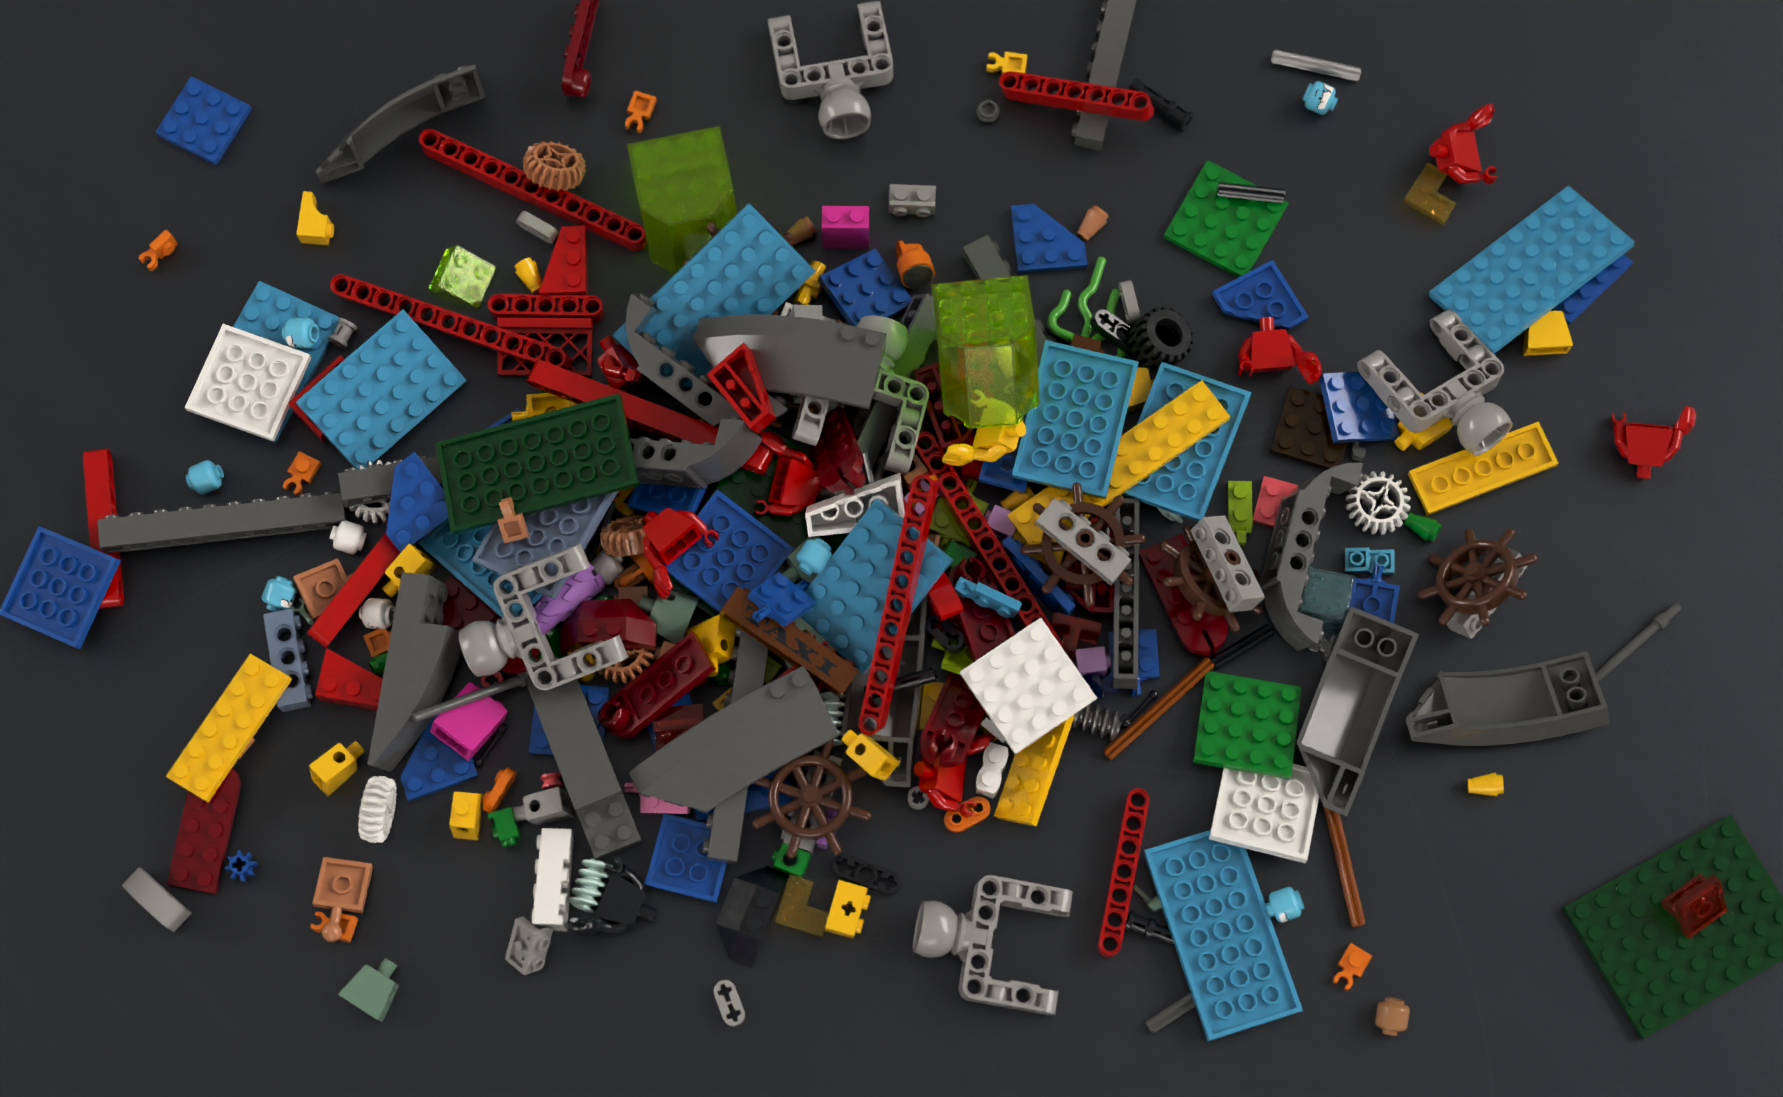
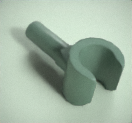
M299 598V601L302 603L301 607L296 609L291 605V608L296 614L303 616L309 625H313L314 620L308 614L304 601Z
M1137 884L1132 888L1143 898L1151 913L1162 910L1158 896L1150 899L1149 895Z

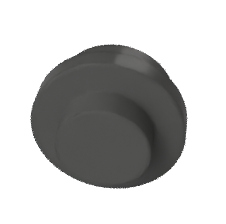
M985 100L978 105L977 116L983 122H993L999 116V107L995 102Z

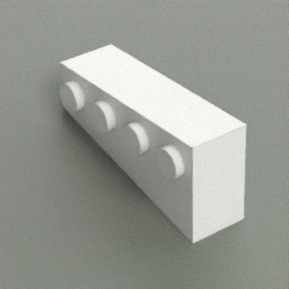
M900 473L856 488L853 495H845L843 493L807 506L805 515L808 537L850 533L877 498L904 519L905 509Z

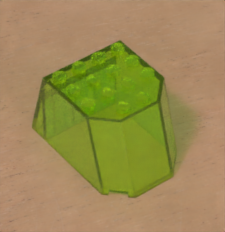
M720 126L627 144L651 262L660 265L673 275L683 267L684 260L691 259L713 238L706 229L708 222H713L720 231L737 214L734 190Z
M1028 275L931 284L933 329L943 413L948 417L952 415L964 422V426L970 429L1019 424L1029 410L1032 408L1036 409L1040 405L1036 329Z

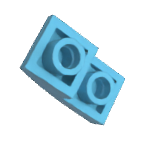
M1345 548V572L1372 575L1373 565L1377 564L1378 566H1384L1382 575H1395L1394 549Z

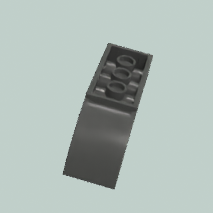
M631 294L626 310V332L632 354L639 365L637 370L714 427H719L721 418H741L723 394L713 387L714 383L709 377L704 374L698 376L693 372L695 370L694 366L685 360H680L679 362L674 358L675 352L663 345L659 347L655 344L657 341L655 337L646 331H642L657 311L653 307L655 302L644 294ZM668 364H671L673 367V374L670 377L664 372ZM687 378H690L693 382V387L690 391H686L684 388V381ZM707 392L712 396V402L708 406L703 402V396ZM775 394V396L768 395L776 419L791 410L787 406L789 401L780 394Z
M731 417V419L721 418L715 444L710 442L694 444L687 440H682L679 443L664 438L659 439V441L646 437L630 438L639 483L706 489V485L720 481L734 473L746 463L762 442V439L739 417Z
M1346 463L1334 466L1304 481L1289 495L1281 498L1259 586L1265 596L1264 604L1274 627L1284 640L1298 651L1317 645L1324 633L1322 629L1324 621L1297 611L1303 603L1301 595L1303 588L1308 583V567L1313 562L1315 555L1313 552L1314 544L1320 536V529L1318 528L1320 520L1323 519L1326 512V507H1324L1325 500L1330 492L1339 495L1358 486L1363 478V472L1361 471L1363 463Z

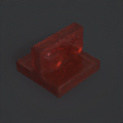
M1055 612L1051 624L1057 635L1064 636L1061 647L1071 661H1073L1078 640L1096 644L1102 623Z
M703 704L670 706L653 721L656 752L704 720Z
M1699 873L1661 900L1663 908L1679 920L1682 934L1688 939L1727 912L1721 881L1714 874L1706 879Z

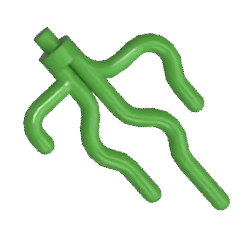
M1104 257L1097 259L1090 284L1081 292L1078 298V308L1085 321L1081 336L1090 338L1093 329L1090 324L1092 313L1087 306V300L1095 294L1099 286L1106 263ZM1119 289L1111 291L1106 308L1115 316L1116 306L1120 297ZM1064 290L1058 306L1050 312L1047 324L1053 335L1072 343L1074 333L1057 325L1058 317L1066 311L1071 298V292ZM1098 333L1091 337V339H1095L1098 341L1105 340V338ZM1118 348L1115 356L1125 358L1126 353Z

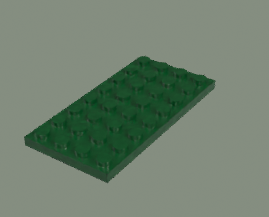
M619 393L435 442L450 529L453 534L498 523L497 520L504 517L499 502L505 498H512L515 514L522 512L523 516L639 486L623 400Z

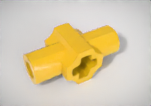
M814 260L811 262L810 265L816 272L796 290L798 293L793 301L795 304L809 305L812 297L817 299L820 295L822 286L818 279L819 276L823 275L826 268L824 264Z

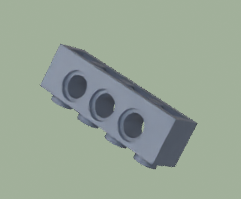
M292 608L263 614L271 666L288 675L291 679H299L295 687L286 688L277 701V707L282 712L310 707V699L314 698L311 684L307 683V675H310L308 662L304 661L303 652H306V644L304 638H300L299 629L303 628L300 615H297ZM291 632L289 640L281 641L282 634ZM295 655V659L291 664H284L287 656Z

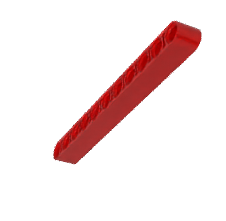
M426 129L419 136L422 150L430 158L577 226H585L586 230L629 250L641 251L647 244L645 230L640 224L568 191L560 189L557 192L555 189L549 190L547 187L540 188L538 183L533 184L532 179L526 178L523 170L436 130ZM429 141H436L431 146L426 145ZM450 150H456L453 155L446 154ZM471 159L477 160L474 164H467ZM490 169H497L493 174L487 173ZM511 178H517V181L514 183L507 182ZM530 188H538V190L534 193L528 192ZM551 197L559 198L555 202L548 201ZM573 206L579 207L575 212L568 211ZM592 216L600 217L597 221L589 220ZM613 225L620 226L617 231L610 230ZM633 235L641 236L640 239L635 241L630 239Z
M336 275L330 282V288L333 293L345 300L392 316H396L400 311L404 310L407 304H411L412 308L407 314L418 325L535 364L536 360H542L554 365V358L557 355H562V362L556 366L566 370L571 366L570 356L562 349L347 275ZM344 282H347L348 286L346 290L340 292V286ZM369 289V295L362 299V292ZM390 296L389 304L383 306L384 298ZM433 311V317L425 321L426 313ZM454 318V325L451 328H447V321ZM475 325V333L469 336L467 333L468 329ZM497 333V340L489 343L490 335ZM519 340L518 348L511 350V343ZM540 347V355L538 357L533 358V350L535 348Z
M542 360L535 361L526 381L536 389L575 404L619 393L622 396L627 424L679 443L682 440H687L694 444H702L703 442L715 444L719 429L717 427ZM760 444L754 454L741 468L765 475L775 452Z
M928 432L919 433L914 451L927 468L928 473L937 477L940 497L974 552L977 553L979 560L993 574L999 592L1020 602H1026L1030 606L1028 611L1019 609L1015 616L1018 623L1024 629L1032 622L1042 618L1061 646L1059 637L952 465L942 462V457L945 454L938 442ZM925 441L930 445V448L926 450L921 449L918 443ZM938 461L942 464V468L939 470L933 469L930 463ZM950 481L954 484L955 488L948 490L942 483ZM963 501L967 504V508L960 510L956 507L955 503ZM975 521L979 524L980 528L972 530L968 527L967 523ZM988 541L992 545V549L984 550L980 543ZM993 562H1002L1005 569L996 570L993 567ZM1009 581L1014 582L1017 585V590H1008L1005 583Z
M931 473L920 474L911 483L858 726L860 731L869 736L884 729L887 721L939 488L937 477ZM923 478L927 479L930 483L928 491H924L921 488ZM918 502L922 503L925 508L923 515H919L915 510ZM912 526L916 527L919 531L918 539H914L910 535ZM907 550L913 553L914 560L912 563L905 560V552ZM902 574L908 578L907 587L900 584L899 578ZM896 598L900 599L903 603L901 611L897 610L894 606ZM890 622L895 623L898 627L896 635L892 634L889 630ZM885 646L892 649L893 654L891 658L884 655ZM879 670L886 672V682L879 679ZM874 694L880 695L882 699L881 705L875 704L873 700ZM869 717L875 719L877 723L876 729L868 725Z

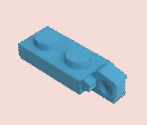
M962 577L958 579L954 587L959 597L970 598L977 605L989 607L1005 618L1010 617L1014 619L1022 605L1020 601L980 582L975 584Z

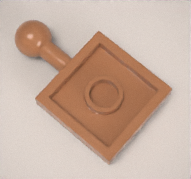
M338 558L293 576V581L314 621L319 618L353 575L352 573L346 576Z
M323 857L312 904L314 907L332 909L330 921L322 929V936L326 941L335 942L341 938L342 928L339 922L342 911L363 913L373 870L372 863Z

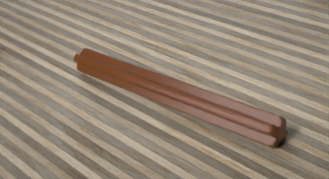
M1205 657L1103 750L1104 755L1108 759L1113 760L1197 684L1207 672L1211 671L1214 668V663L1208 657Z
M1324 807L1351 926L1360 927L1365 924V918L1339 813Z

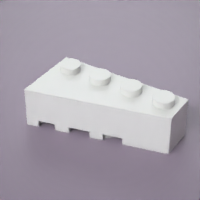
M542 828L541 835H537V850L540 851L539 859L535 861L537 880L533 887V898L535 900L531 922L539 930L549 926L553 931H568L566 923L569 916L568 898L570 897L574 832L572 829Z

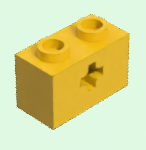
M841 880L838 881L825 931L852 939L855 938L856 933H861L864 919H860L862 909H868L871 898L870 895H867L866 887ZM852 905L855 913L851 912L849 916H846L843 908Z

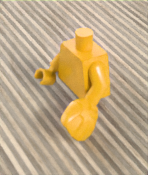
M974 389L973 391L981 396L978 400L972 398L970 400L977 406L986 404L987 407L983 408L973 445L952 444L947 448L945 455L942 457V462L952 466H963L973 460L997 461L1004 454L1013 452L1017 447L1019 437L1026 434V426L1023 419L1017 416V411L1008 402L992 396L988 398L980 389Z

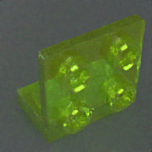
M458 245L446 249L428 290L435 294L446 291L477 308L483 299L496 267Z

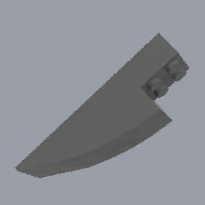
M402 572L367 764L389 773L393 771L432 719L430 717L414 723L411 714L441 703L452 680L462 651L459 642V631L450 626L442 625L444 620L443 605L448 597L447 585L430 575Z
M541 672V677L545 681H551L552 677L549 672ZM530 677L526 678L525 682L594 858L598 860L642 842L578 679L549 690H539L534 686Z

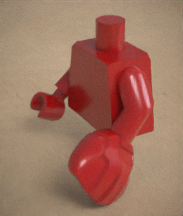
M1490 103L1478 108L1469 116L1467 121L1450 126L1430 146L1429 154L1432 157H1436L1438 170L1449 175L1459 184L1477 183L1479 180H1483L1486 184H1492L1497 179V176L1489 175L1496 172L1497 168L1494 166L1487 167L1485 172L1482 173L1475 134L1471 132L1490 124L1495 110L1493 104Z
M1273 317L1260 318V331L1252 332L1250 337L1244 340L1238 352V375L1241 376L1242 371H1247L1249 377H1251L1252 372L1292 369L1296 362L1298 370L1308 384L1317 382L1322 374V364L1318 360L1317 355L1311 351H1303L1293 336L1287 334L1286 329L1274 330Z
M610 335L599 342L605 353L598 358L597 362L611 387L618 390L637 386L646 378L645 375L637 370L639 365L635 357L622 344L617 345Z
M1684 407L1674 427L1626 422L1625 412H1623L1622 420H1616L1615 413L1612 414L1614 443L1621 456L1628 458L1629 464L1637 465L1636 477L1651 478L1652 466L1662 467L1664 462L1670 461L1677 453L1683 436L1687 435L1695 425L1696 411L1693 407Z
M766 430L761 431L762 443L772 449L779 458L768 499L772 504H767L766 501L758 499L755 502L764 503L765 509L763 511H754L757 514H764L766 511H770L771 514L791 516L803 511L805 506L814 504L816 497L822 499L823 497L819 494L823 486L819 483L818 473L814 470V464L807 455L789 448L778 434Z
M665 508L659 514L655 511H650L644 518L646 525L643 526L642 530L646 536L642 540L643 552L654 569L652 574L653 585L662 599H667L670 591L673 589L666 566L701 539V534L704 536L703 542L705 546L710 548L713 544L707 537L712 536L717 541L719 539L718 533L715 530H707V525L691 511H674L671 508Z
M992 734L976 735L968 755L984 752L986 747L994 741V736ZM942 747L934 764L922 757L921 761L917 762L914 766L915 775L920 776L919 790L926 793L933 806L938 809L954 813L957 810L965 818L973 816L975 813L968 812L966 806L970 808L976 807L977 804L974 801L959 804L962 802L966 759L955 767H940V756L942 751L945 750Z

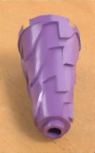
M591 564L589 568L570 575L555 600L543 595L533 605L537 614L535 618L542 634L545 633L546 635L559 622L565 621L582 601L591 600L605 588L602 576L598 573L594 577L592 573L594 567Z

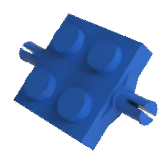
M1374 564L1372 578H1351L1345 618L1350 606L1394 623L1400 586L1388 584L1381 580L1384 566Z
M778 572L750 591L747 598L759 608L758 611L752 614L753 619H756V622H760L763 618L769 617L778 622L782 627H786L813 608L816 601L804 592L810 586L809 582L803 579L799 583L794 584L782 573Z
M1138 628L1137 696H1141L1140 682L1146 679L1160 678L1156 629L1142 630ZM1108 632L1111 681H1113L1114 632ZM1131 689V696H1136L1135 689Z

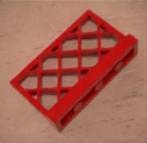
M497 317V327L517 334H525L524 336L529 337L531 334H537L543 340L542 342L550 344L548 340L554 335H561L566 342L559 348L563 350L570 344L578 352L571 358V364L580 355L587 361V371H576L571 365L570 368L573 370L571 372L584 377H592L594 332L592 318ZM541 334L549 335L546 338H544ZM577 335H587V344L581 350L571 342ZM519 341L511 348V350H515L516 348H518ZM540 347L535 348L533 350L532 356L535 355L536 357H538L536 352L540 349ZM586 349H587V357L583 354V352H584ZM498 352V376H529L531 370L524 365L527 361H520L515 357L513 358L519 364L513 370H503V361L509 355H503V353Z

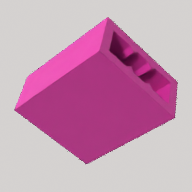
M822 206L823 249H869V206Z
M469 682L455 698L482 688ZM488 696L441 713L433 721L430 732L469 761L505 721L508 711L501 702L493 700Z

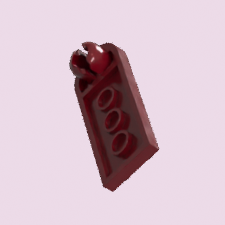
M580 0V4L577 3L575 6L574 17H576L575 24L570 26L569 38H571L570 45H566L564 51L566 61L562 77V91L565 96L585 97L589 92L591 76L589 70L583 69L599 0Z
M838 405L834 410L832 409L826 413L816 446L808 444L822 486L832 493L842 491L845 495H853L855 491L850 482L859 488L864 485L866 480L864 472L861 471L863 456L847 414Z
M1182 534L1164 540L1179 551L1187 544ZM1160 543L1140 550L1139 558L1182 645L1192 653L1203 657H1210L1211 649L1204 637L1206 635L1212 643V652L1215 655L1227 638L1228 627L1224 616H1214L1204 612L1201 620L1195 621L1192 618L1195 606L1183 596L1178 586L1165 587L1163 585L1164 578L1174 577V559L1160 550ZM1191 555L1189 558L1195 561L1193 555ZM1189 569L1191 575H1197Z
M969 557L967 562L964 558L951 569L947 576L953 588L958 579L962 577L975 584L980 582L999 591L991 571L974 557ZM959 597L964 611L956 616L974 663L1013 637L1015 633L1009 618L1000 616L989 607L977 605L970 598Z
M450 575L444 584L447 585L448 597L443 605L444 620L442 625L450 626L460 631V629L474 621H491L496 624L498 619H502L453 576ZM532 648V655L538 659L540 650ZM516 656L515 659L508 658L507 664L501 670L508 674H517L527 671L523 659Z
M691 631L635 677V679L618 691L608 702L604 703L598 714V720L602 723L601 726L608 729L611 734L618 738H631L711 674L716 668L698 635Z
M949 672L922 732L919 743L922 756L932 764L935 763L941 747L945 750L942 751L939 766L945 768L958 766L966 759L986 713L959 674Z
M233 767L209 802L187 791L167 884L217 894L241 788L240 777Z

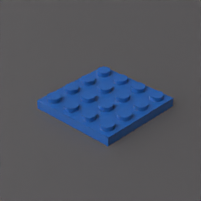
M716 490L697 516L707 525V530H715L718 533V541L712 536L707 537L713 544L711 548L707 547L703 542L704 536L701 534V539L666 566L671 577L720 613L737 587L741 589L747 588L751 591L771 578L794 548L719 490Z
M38 526L0 608V615L81 649L121 560Z

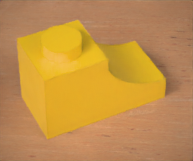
M303 191L296 235L301 243L329 245V239L333 238L334 224L331 223L328 215H322L318 212L317 201L313 192Z

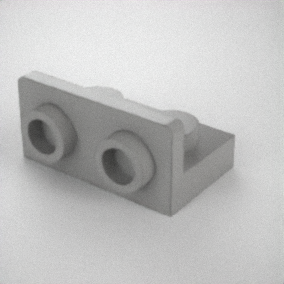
M890 184L889 213H893L895 216L916 214L919 217H928L935 215L936 186Z
M525 917L516 918L505 960L523 975L542 969L545 964V957L551 942L553 929L548 926L539 930Z

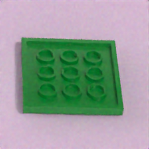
M1207 160L1163 238L1239 278L1252 270L1288 207L1289 202L1278 203L1218 196L1217 186L1220 182L1250 186L1257 185Z
M1211 671L1207 672L1203 682L1193 763L1290 779L1302 687Z

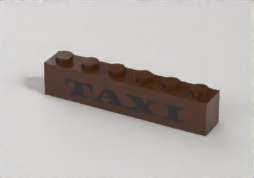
M737 587L721 609L719 615L798 669L804 666L812 680L840 698L859 671L855 668L856 664L846 657L842 659L836 655V650L826 643L820 644L815 640L814 634L805 629L803 631L795 626L796 623L794 621L786 627H782L778 622L769 617L756 622L752 614L758 611L759 608L747 598L750 590Z

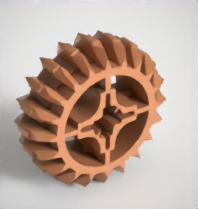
M541 141L540 144L534 143L533 146L528 148L523 158V172L526 174V178L532 179L533 184L538 183L540 188L547 187L549 190L555 189L557 192L560 189L568 191L569 188L575 189L576 186L580 185L586 171L585 160L582 158V154L576 153V149H570L568 145H561L560 142L558 144L552 141L549 143Z
M633 514L632 516L617 518L615 521H610L606 527L602 528L600 533V543L603 551L615 557L640 555V553H643L642 540L646 535L642 529L646 525L644 521L646 515Z
M656 648L627 649V659L616 663L614 667L608 666L597 672L600 675L604 674V678L608 681L612 678V681L618 684L621 679L624 684H627L629 677L632 680L635 679V674H640L644 668L650 666L648 661L655 660L652 652L656 651ZM591 654L594 658L593 663L595 664L597 661L595 655ZM635 659V661L632 664L627 666V664L630 661H633Z

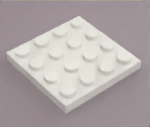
M222 324L185 405V409L274 442L288 412V402L294 398L312 357L305 352Z
M1039 618L959 673L1015 755L1097 700L1091 688L1042 618Z
M1293 764L1290 779L1223 768L1209 839L1306 863L1319 800L1318 792L1307 767Z

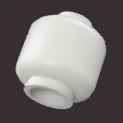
M345 520L341 521L339 526H333L329 539L334 540L333 547L336 550L355 554L357 550H362L367 533H364L363 526Z
M602 550L590 563L594 567L592 570L594 577L599 573L605 584H612L624 572V566L621 564L624 559L621 556L608 555Z
M369 598L360 607L359 618L366 628L388 629L393 624L396 607L389 599Z

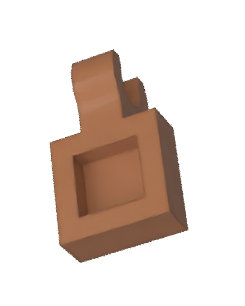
M511 497L502 499L499 505L504 517L499 518L497 521L504 544L527 538L529 533L523 513L515 514L514 503Z

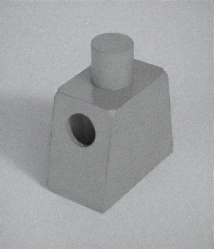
M560 787L526 795L523 797L524 805L513 807L514 818L517 822L527 819V821L535 825L575 817L574 806L566 790Z

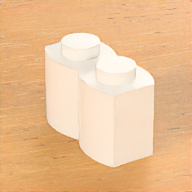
M990 743L986 747L982 768L976 779L975 791L977 795L991 799L997 795L1001 783V774L1007 764V747L995 743Z

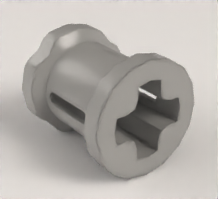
M339 318L337 321L338 325L333 334L329 335L328 340L336 346L346 349L348 346L347 341L351 334L357 330V326L346 319Z

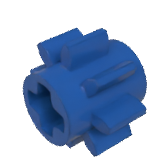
M237 850L236 856L233 858L231 856L227 857L230 860V864L225 869L233 871L230 878L235 880L240 876L241 881L246 882L247 876H255L252 871L253 867H256L258 863L250 861L253 856L251 853L248 852L244 857L242 852ZM243 861L246 865L243 866L242 871H240L237 869V867L241 866V862Z

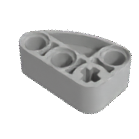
M138 867L122 884L124 889L138 903L173 932L191 914L185 906L141 867Z

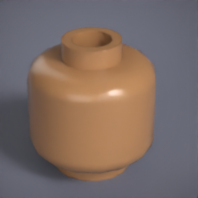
M1385 997V1001L1378 1003L1375 1024L1383 1029L1382 1033L1397 1036L1398 1031H1405L1407 1029L1410 1008L1404 1004V1000Z

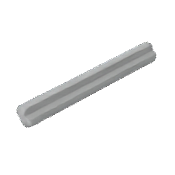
M1274 50L1271 62L1353 81H1358L1361 75V68L1280 50Z

